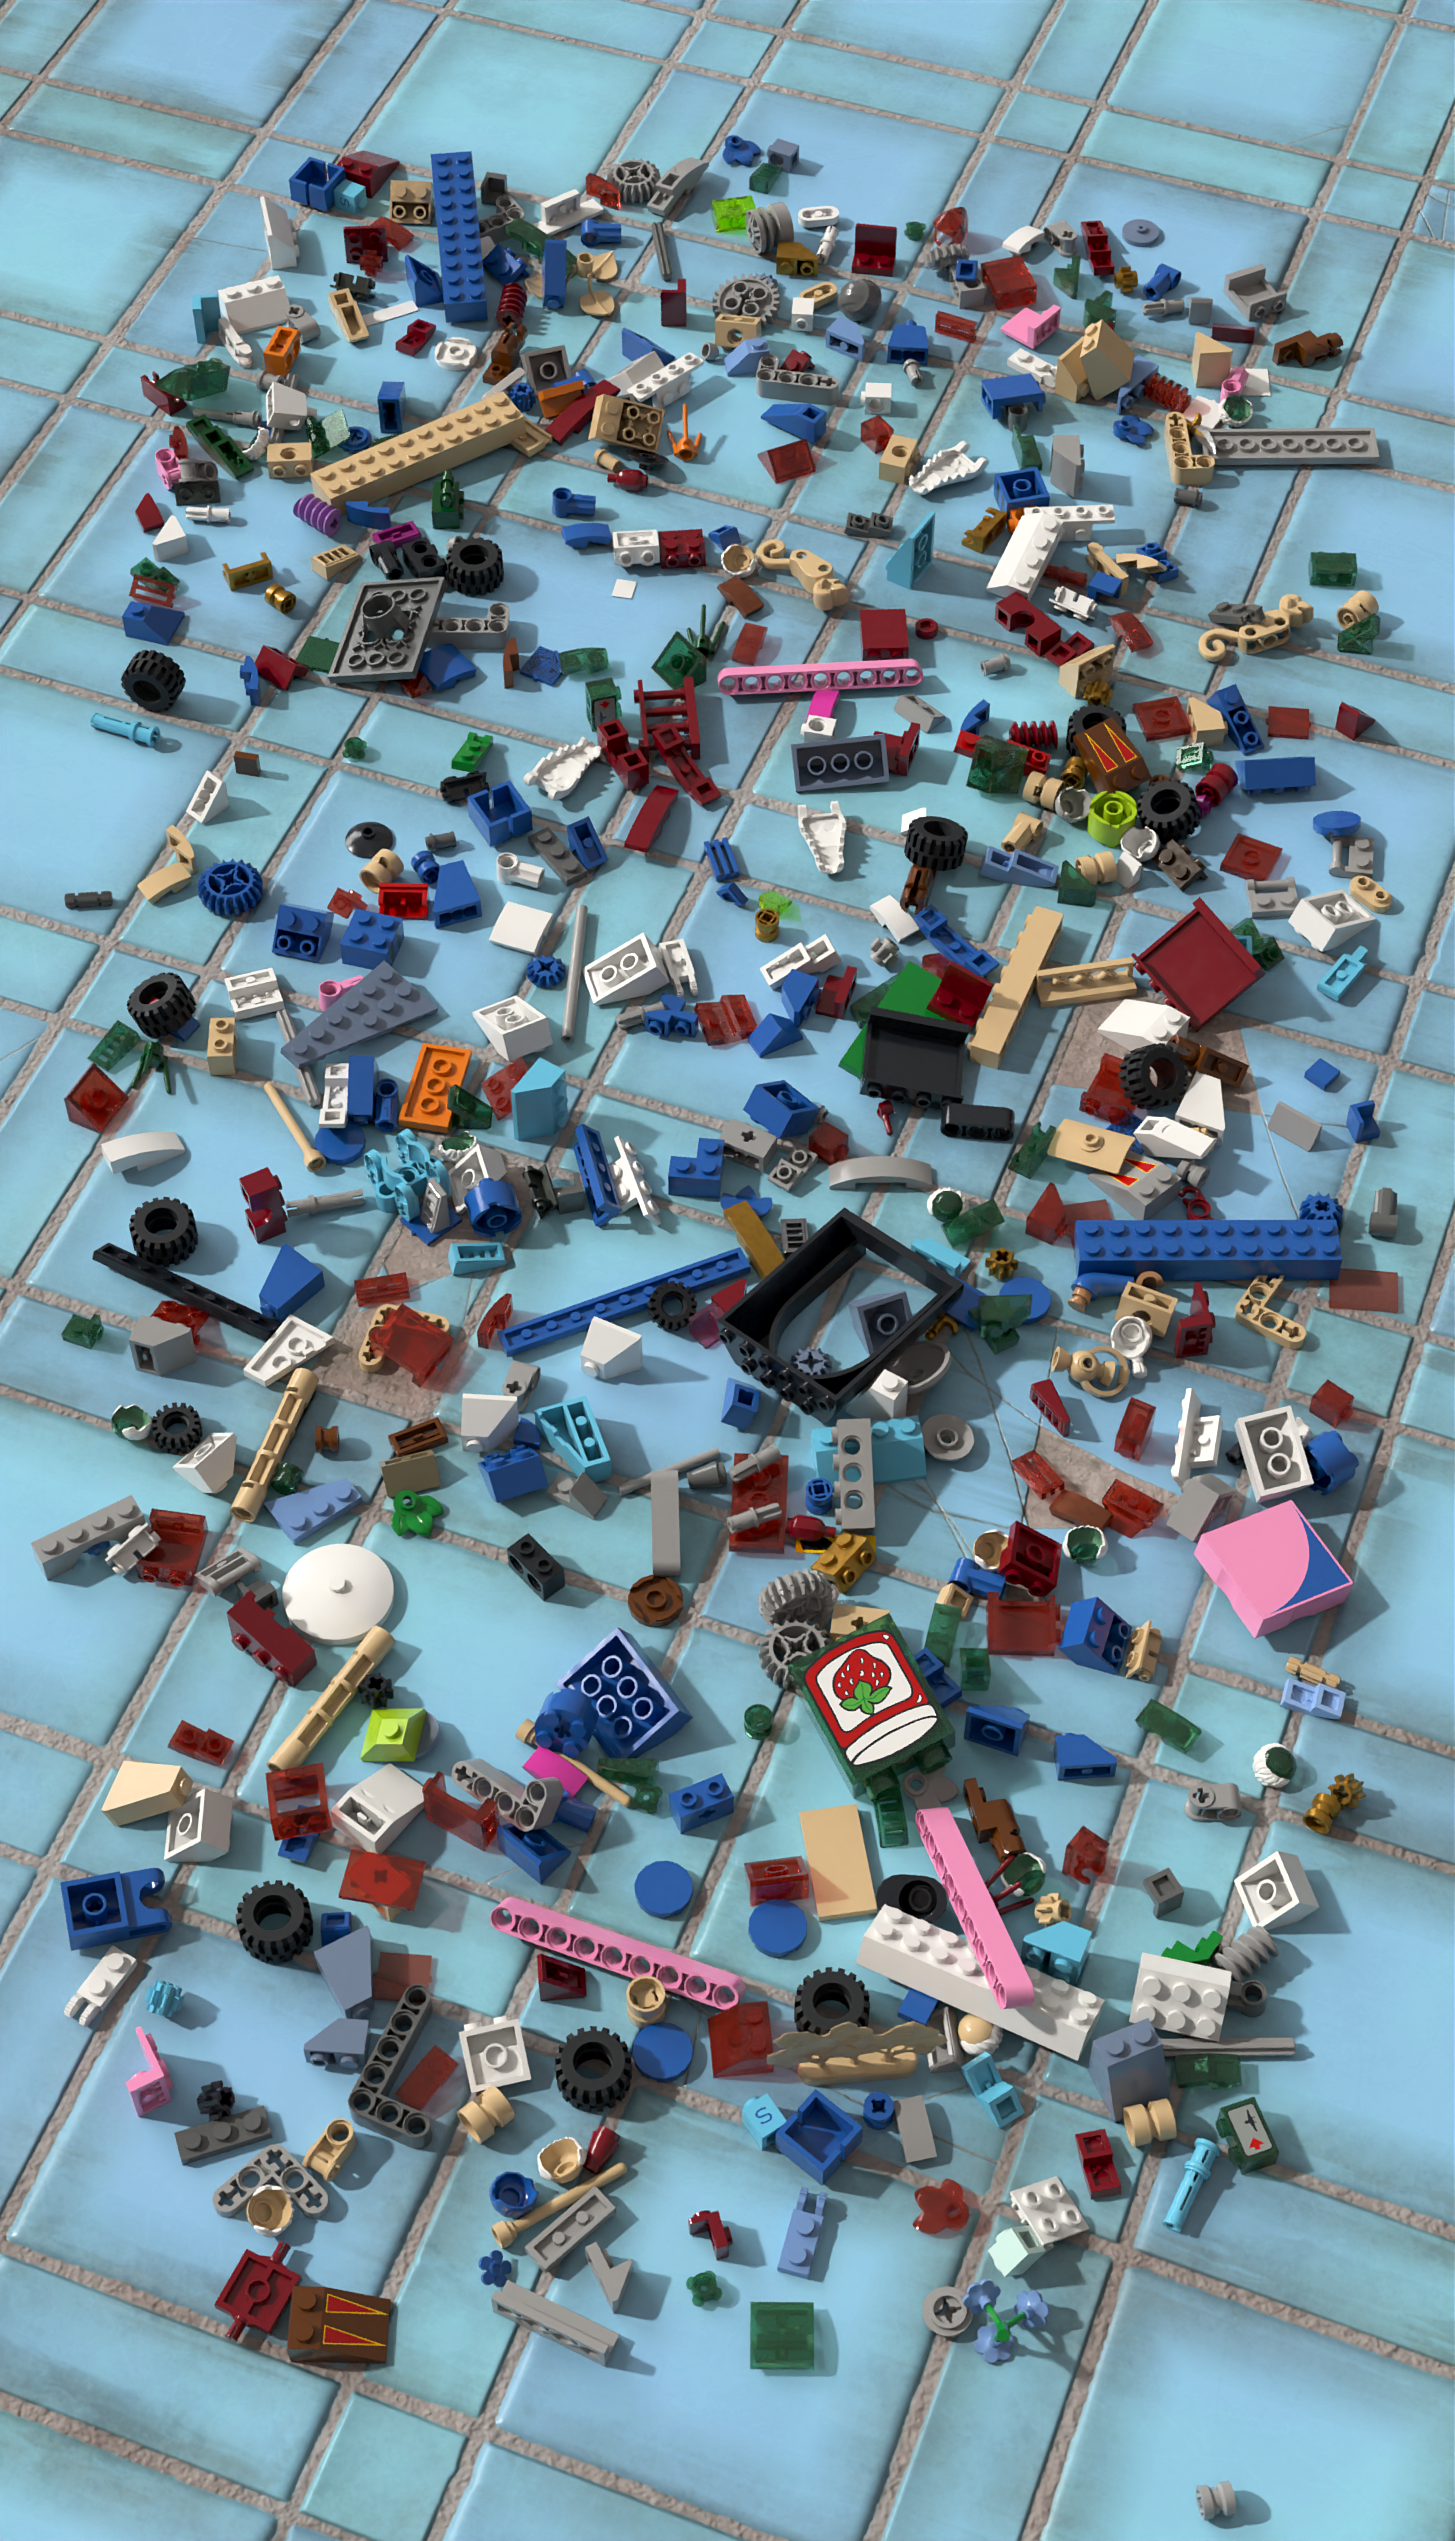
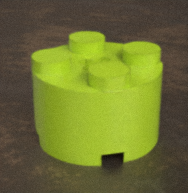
M1108 791L1097 794L1091 800L1089 808L1088 834L1109 848L1118 847L1121 844L1120 841L1123 834L1136 825L1137 808L1135 800L1130 795L1121 791H1116L1115 794H1108Z

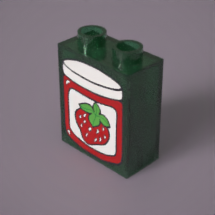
M890 1613L787 1665L790 1682L853 1799L867 1793L871 1802L879 1801L893 1794L902 1786L897 1776L918 1766L922 1775H928L946 1766L953 1759L949 1749L955 1747V1730Z

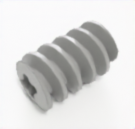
M1257 1925L1256 1927L1249 1928L1247 1934H1241L1238 1940L1230 1942L1229 1947L1222 1948L1220 1954H1214L1211 1958L1213 1968L1231 1971V1979L1242 1983V1974L1250 1977L1252 1975L1251 1967L1255 1970L1261 1969L1260 1961L1265 1964L1269 1963V1954L1277 1957L1279 1951L1271 1935L1262 1926Z

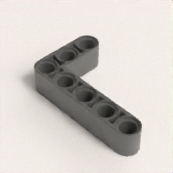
M422 1984L411 1985L404 1992L348 2099L351 2118L357 2125L417 2150L423 2149L431 2143L433 2136L430 2119L423 2112L388 2098V2095L432 2014L431 1994L429 1989ZM420 1999L425 2001L424 2004L420 2006L412 2005V2003L415 2000ZM403 2025L411 2026L410 2030L401 2032L398 2029ZM389 2051H396L398 2053L392 2058L384 2056ZM375 2077L384 2078L379 2084L370 2083ZM362 2103L370 2105L368 2109L363 2111L356 2109ZM388 2115L397 2116V2119L393 2122L383 2121ZM415 2127L425 2128L420 2134L411 2133V2130Z

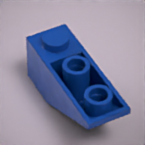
M809 403L773 404L761 415V419L813 444L826 433L827 412Z
M1236 684L1216 691L1207 700L1209 706L1221 712L1223 721H1226L1228 725V737L1243 755L1265 747Z

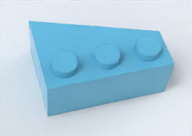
M586 1396L534 1410L535 1426L539 1433L578 1477L584 1472L594 1483L612 1478L611 1459Z

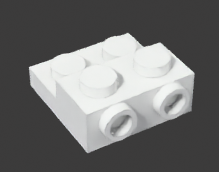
M657 530L612 532L615 565L630 567L633 564L651 566L655 563H660Z
M511 2015L493 2018L494 2024L482 2027L481 2021L464 2025L465 2031L459 2032L471 2093L484 2091L492 2085L497 2088L531 2080L519 2019L512 2020Z

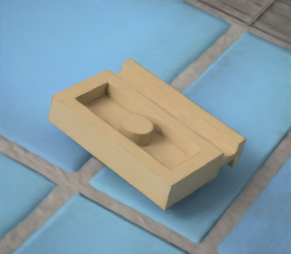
M524 417L526 434L520 436L519 439H513V442L509 444L530 458L545 448L547 443L551 444L553 441L552 435Z

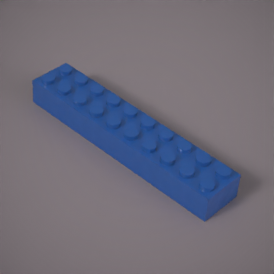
M472 151L431 154L446 323L488 320Z
M1076 1220L1073 1239L1077 1278L1085 1273L1098 1272L1134 1277V1280H1137L1140 1274L1153 1271L1158 1273L1163 1280H1254L1257 1276H1268L1267 1280H1272V1278L1278 1279L1280 1275H1284L1283 1280H1338L1342 1264L1336 1220Z

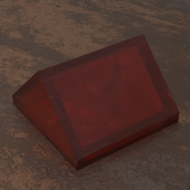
M807 438L758 454V459L776 484L816 471Z
M92 1063L66 1095L64 1102L70 1122L101 1134L129 1097L95 1063Z
M802 1856L744 1863L750 1906L760 1905L772 1899L793 1901L809 1898V1874Z

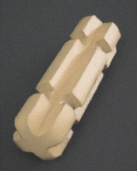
M1291 1656L1285 1669L1287 1672L1294 1675L1299 1673V1677L1317 1685L1322 1683L1338 1689L1341 1681L1340 1676L1332 1672L1329 1675L1326 1673L1327 1670L1311 1663H1301L1302 1660L1297 1657Z

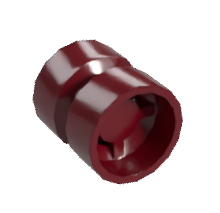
M1217 763L1209 770L1206 777H1203L1195 786L1196 796L1208 795L1209 800L1212 801V807H1217L1238 784V776L1230 766L1224 763Z

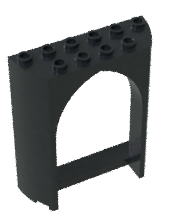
M844 1207L717 1320L718 1337L725 1344L735 1364L744 1373L754 1376L766 1388H772L779 1393L785 1401H791L803 1413L811 1415L825 1424L960 1300L964 1290V1283ZM866 1248L937 1293L931 1301L873 1354L850 1368L830 1374L805 1375L776 1355L779 1341L788 1325L866 1254Z

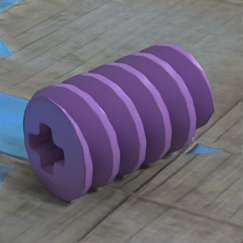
M308 493L295 503L293 514L320 532L325 533L326 536H334L339 530L340 510L334 509L332 505H328L327 502L322 501L319 497Z

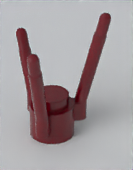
M1010 1855L985 1882L987 1889L1015 1859L1014 1855ZM1022 1882L1015 1883L996 1896L989 1892L996 1909L999 1907L998 1902L1022 1886ZM1031 1897L997 1909L1001 1916L1034 1903V1898Z

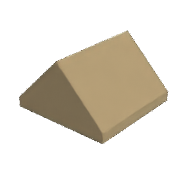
M1200 332L1195 334L1191 365L1195 386H1222V383L1227 380L1230 373L1233 349Z

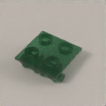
M342 408L321 421H318L312 415L307 416L304 421L307 427L305 430L308 441L312 444L314 459L351 439Z

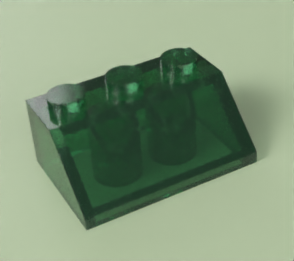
M218 358L198 361L196 364L185 365L182 368L173 370L156 381L154 387L188 402L227 391L231 366L224 364Z

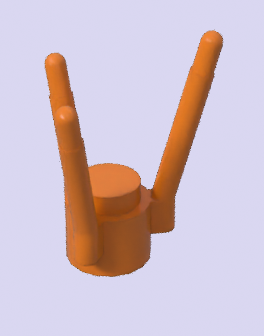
M684 404L683 438L676 444L671 430H667V434L674 450V456H678L682 461H689L694 456H698V447L702 433H698L695 444L688 438L687 405Z

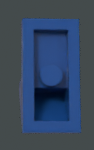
M589 816L567 826L570 851H577L586 870L609 860Z

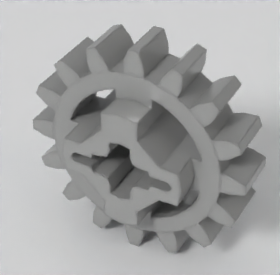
M944 243L929 251V254H925V257H923L925 267L928 270H943L947 272L950 271V265L957 264V259L969 260L970 255L966 245Z

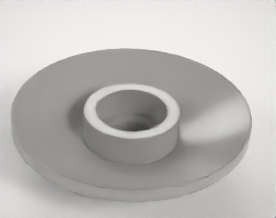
M951 1414L934 1415L925 1421L921 1429L925 1450L937 1459L957 1461L966 1457L972 1450L974 1444L972 1429L963 1419Z

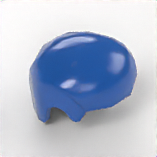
M509 2171L497 2176L489 2191L493 2208L504 2217L516 2219L529 2213L534 2207L539 2194L535 2190L532 2178L524 2177L518 2172Z

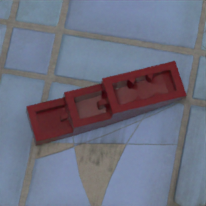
M1101 220L1081 222L1083 242L1093 275H1114L1115 266L1111 260L1108 234Z
M605 379L600 381L575 399L544 431L552 435V440L562 446L573 432L579 434L589 421L592 422L596 397L602 394L616 397L621 392L620 388Z
M660 785L655 786L630 829L624 843L625 848L648 852L661 835L662 825L670 817V810L678 799L679 790Z

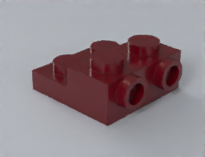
M702 529L658 531L661 569L706 566V552Z
M1016 1520L1010 1526L1007 1547L1001 1552L998 1573L1003 1575L1009 1584H1020L1029 1589L1028 1591L1032 1596L1045 1597L1057 1586L1062 1544Z

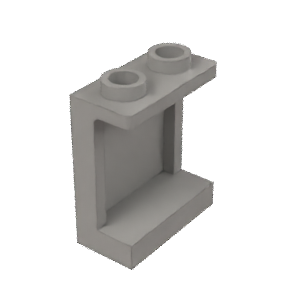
M1263 264L1225 275L1223 292L1248 321L1285 310L1287 293L1285 291L1277 293L1265 280L1266 268Z

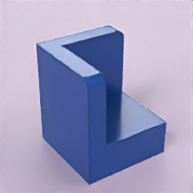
M1098 571L1088 585L1087 598L1095 600V603L1102 594L1118 599L1121 596L1122 580Z
M1373 1100L1353 1104L1349 1107L1346 1126L1355 1143L1379 1138L1380 1130L1373 1118L1375 1108Z

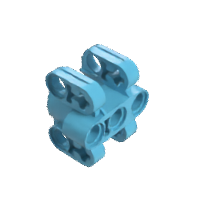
M405 1129L395 1137L397 1155L403 1166L392 1171L388 1167L387 1157H383L375 1149L364 1154V1163L367 1178L375 1188L379 1210L386 1213L398 1210L400 1215L409 1222L420 1215L418 1198L426 1193L429 1179H436L446 1192L447 1197L451 1196L450 1177L445 1166L436 1156L429 1154L426 1147L417 1141L412 1131Z

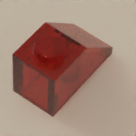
M1050 1182L1031 1210L1026 1220L1025 1234L1052 1246L1058 1237L1062 1238L1068 1226L1065 1223L1066 1210L1054 1183Z
M1133 1397L1130 1398L1116 1435L1115 1452L1125 1458L1140 1460L1152 1436L1156 1413L1155 1406Z

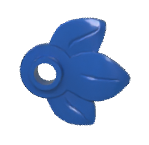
M731 135L725 139V149L722 156L728 165L737 160L751 167L753 155H760L761 150L754 142Z
M1133 415L1124 416L1122 420L1115 421L1113 425V433L1116 437L1123 440L1129 439L1131 442L1139 445H1146L1144 437L1155 432L1150 424L1143 421L1140 422V418Z
M750 1185L740 1190L736 1196L723 1193L720 1202L724 1210L746 1200L759 1218L766 1216L772 1207V1198L764 1197L758 1199Z

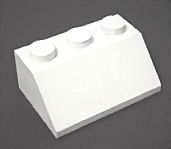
M264 196L260 197L264 232L272 270L297 267L296 258H299L300 254L299 247L296 245L297 239L293 220L288 219L285 209Z
M279 275L218 290L221 312L230 324L234 325L238 335L288 322L285 309L290 304Z
M1291 1405L1237 1419L1234 1427L1257 1503L1284 1497L1314 1484Z

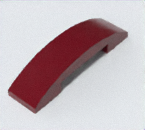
M673 723L652 732L656 746L669 770L683 790L698 805L702 807L721 798L722 794L711 778H705L683 746L684 739Z

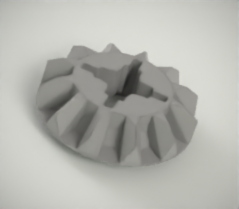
M945 2286L939 2287L927 2295L923 2303L922 2315L929 2331L937 2333L941 2338L944 2336L955 2338L963 2331L966 2332L972 2321L973 2313L970 2308H966L963 2304L965 2293L957 2288ZM943 2301H945L949 2310L957 2311L952 2314L951 2323H949L945 2316L938 2315L942 2313Z

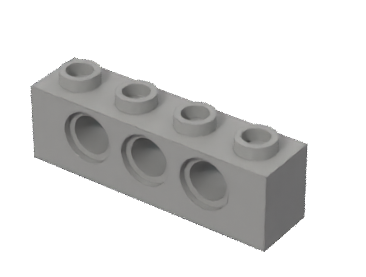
M870 1418L837 1419L836 1427L831 1428L832 1443H837V1454H833V1471H838L839 1481H834V1498L840 1499V1509H835V1524L841 1525V1532L874 1531L875 1509ZM847 1442H855L859 1446V1452L850 1455L845 1451L844 1445ZM849 1469H856L860 1473L861 1478L857 1482H850L846 1478L845 1472ZM857 1496L860 1498L862 1506L859 1509L849 1508L846 1502L847 1498Z

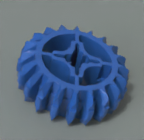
M233 858L230 862H225L223 859L222 863L217 864L214 862L213 868L206 867L205 873H201L200 880H198V895L202 904L209 909L210 913L216 911L218 916L225 913L227 917L235 913L238 916L239 912L247 913L248 908H255L256 903L260 902L261 895H263V881L257 868H253L251 863L245 864L243 860L235 862Z

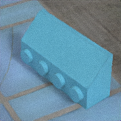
M918 1415L872 1421L873 1485L927 1478L924 1442ZM832 1427L812 1429L811 1452L816 1477L828 1480L834 1491V1481H839L838 1471H833V1454H837V1443H832ZM847 1442L844 1445L845 1451L850 1455L859 1452V1446L855 1442ZM849 1469L845 1472V1476L850 1482H857L861 1478L860 1473L856 1469Z

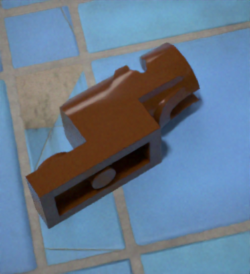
M510 322L492 349L491 364L483 374V383L495 386L511 374L520 363L519 351L525 344V339L528 336V330L524 325L520 324L517 329V335L513 332L515 322Z
M1308 330L1275 343L1272 361L1279 365L1295 359L1300 365L1307 366L1341 354L1342 350L1337 348L1343 346V340L1336 332L1316 337Z
M913 863L900 899V907L904 912L908 913L910 905L916 906L915 914L921 912L925 906L927 907L937 874L936 870L923 868Z
M1176 1034L1171 1037L1170 1042L1187 1048L1186 1050L1190 1052L1188 1056L1181 1054L1179 1057L1181 1060L1184 1059L1186 1063L1184 1066L1240 1088L1249 1065Z
M976 1778L965 1779L963 1796L978 1843L990 1842L1001 1864L1010 1855L1017 1857L1018 1854L1027 1852L1023 1839L1019 1836L1020 1828L1014 1811L1006 1799H997L987 1802L984 1788L978 1787Z

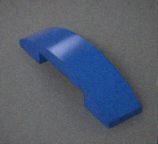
M932 904L914 916L913 920L921 932L949 961L962 965L967 970L981 977H985L999 966V962L983 948L977 951L947 925L948 918Z

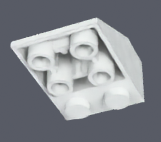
M389 1763L351 1788L330 1810L333 1827L367 1852L371 1850L379 1856L429 1803L434 1794Z

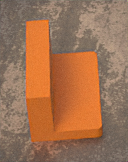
M583 380L537 393L544 418L559 415L575 399L582 395L581 390L585 388Z

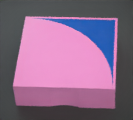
M1292 1500L1202 1534L1194 1552L1195 1557L1213 1582L1226 1594L1234 1611L1255 1639L1286 1627L1298 1618L1315 1615L1345 1603L1354 1584Z

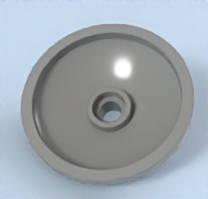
M931 1340L914 1342L886 1370L908 1381L907 1396L924 1392L938 1383L947 1373L952 1357L948 1347L941 1342Z

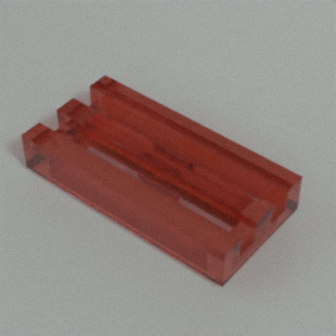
M938 311L935 317V332L974 344L977 338L975 334L977 333L976 327L978 322Z
M134 574L129 596L173 608L172 601L176 597L174 593L178 586ZM141 580L169 588V592L139 585L138 581ZM136 589L167 597V600L163 601L137 594Z
M406 1272L354 1280L358 1307L410 1298ZM402 1283V1284L387 1286V1285H390V1284ZM377 1287L372 1289L361 1290L365 1288Z
M1035 1450L1011 1461L1012 1468L1041 1500L1046 1499V1494L1048 1493L1050 1495L1055 1494L1056 1489L1060 1491L1065 1489L1064 1481ZM1029 1459H1031L1039 1467V1469L1050 1479V1481L1052 1482L1051 1484L1041 1475V1472L1030 1463Z

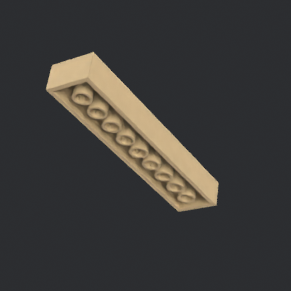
M504 392L495 394L310 473L313 492L316 497L327 502L328 505H332L334 509L340 510L342 516L347 513L346 501H368V504L445 470L512 443L513 439H519L520 436L526 434L524 416Z

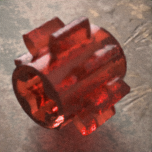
M366 250V255H361L360 270L365 271L367 276L377 277V272H382L383 256H378L376 250Z

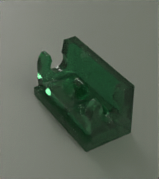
M1041 1122L1035 1124L1031 1135L1018 1153H1015L1011 1158V1163L1008 1166L1009 1170L1028 1179L1032 1178L1048 1155L1047 1151L1057 1129L1052 1125L1049 1126L1045 1133L1040 1128Z

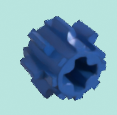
M517 383L512 388V391H509L510 400L520 412L530 411L533 404H536V395L531 385Z

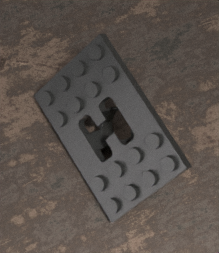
M445 577L361 583L328 675L330 683L415 679L447 586ZM398 626L404 633L403 637L400 640L392 641L393 637L386 631ZM370 632H374L377 640L367 642Z

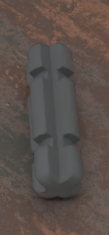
M98 891L81 892L78 895L67 893L65 894L64 901L67 908H74L76 905H79V907L99 906V903H102V906L112 905L113 896L111 891H101V894H98Z

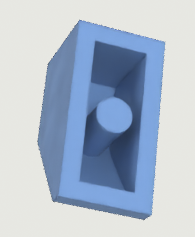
M839 316L826 330V347L860 362L864 360L865 343L858 324Z
M766 337L747 339L736 347L724 359L727 376L756 373L761 357L770 355Z

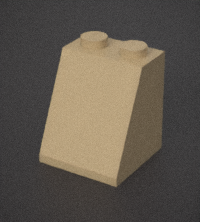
M1103 320L1090 324L1086 328L1080 355L1096 401L1130 381L1135 352Z

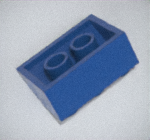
M1301 756L1235 761L1240 788L1248 790V794H1261L1262 789L1271 788V793L1286 792L1285 787H1294L1295 791H1308L1309 786L1316 785L1315 757Z

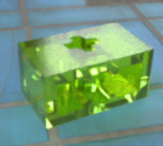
M752 195L711 201V216L716 233L746 229V212L750 209H756Z

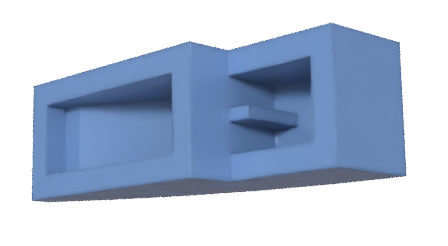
M989 846L982 857L978 875L1009 884L1050 887L1056 883L1059 866L1017 849L1012 854Z

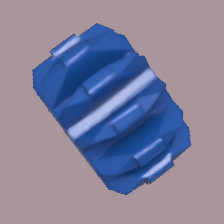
M1319 1191L1315 1196L1309 1194L1300 1205L1299 1220H1336L1337 1227L1342 1223L1343 1206L1339 1205L1338 1198L1331 1199L1329 1193L1326 1196H1322Z

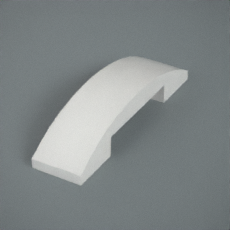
M349 1063L326 1064L323 1109L320 1110L319 1128H345L347 1125Z

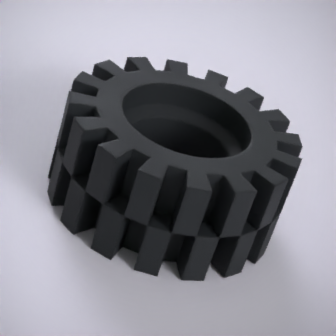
M675 1281L665 1282L651 1294L647 1307H649L648 1315L652 1316L651 1321L653 1323L656 1322L658 1328L664 1327L666 1328L665 1331H670L671 1329L677 1331L687 1326L693 1319L697 1311L695 1310L697 1301L694 1300L696 1296L694 1293L691 1294L689 1286L684 1287L682 1282L678 1284ZM667 1297L679 1299L682 1304L681 1313L675 1316L668 1315L663 1310L662 1304L664 1299Z
M177 1402L172 1403V1408H169L168 1405L163 1406V1412L159 1409L156 1412L157 1417L153 1416L152 1418L153 1424H151L155 1443H157L160 1449L163 1448L166 1453H169L172 1449L173 1455H178V1450H182V1454L187 1453V1447L192 1450L195 1448L194 1443H200V1437L203 1435L202 1425L197 1410L194 1411L191 1405L187 1408L186 1403L181 1402L180 1407H177ZM183 1423L187 1425V1428L181 1433L172 1434L167 1432V1429L173 1424Z

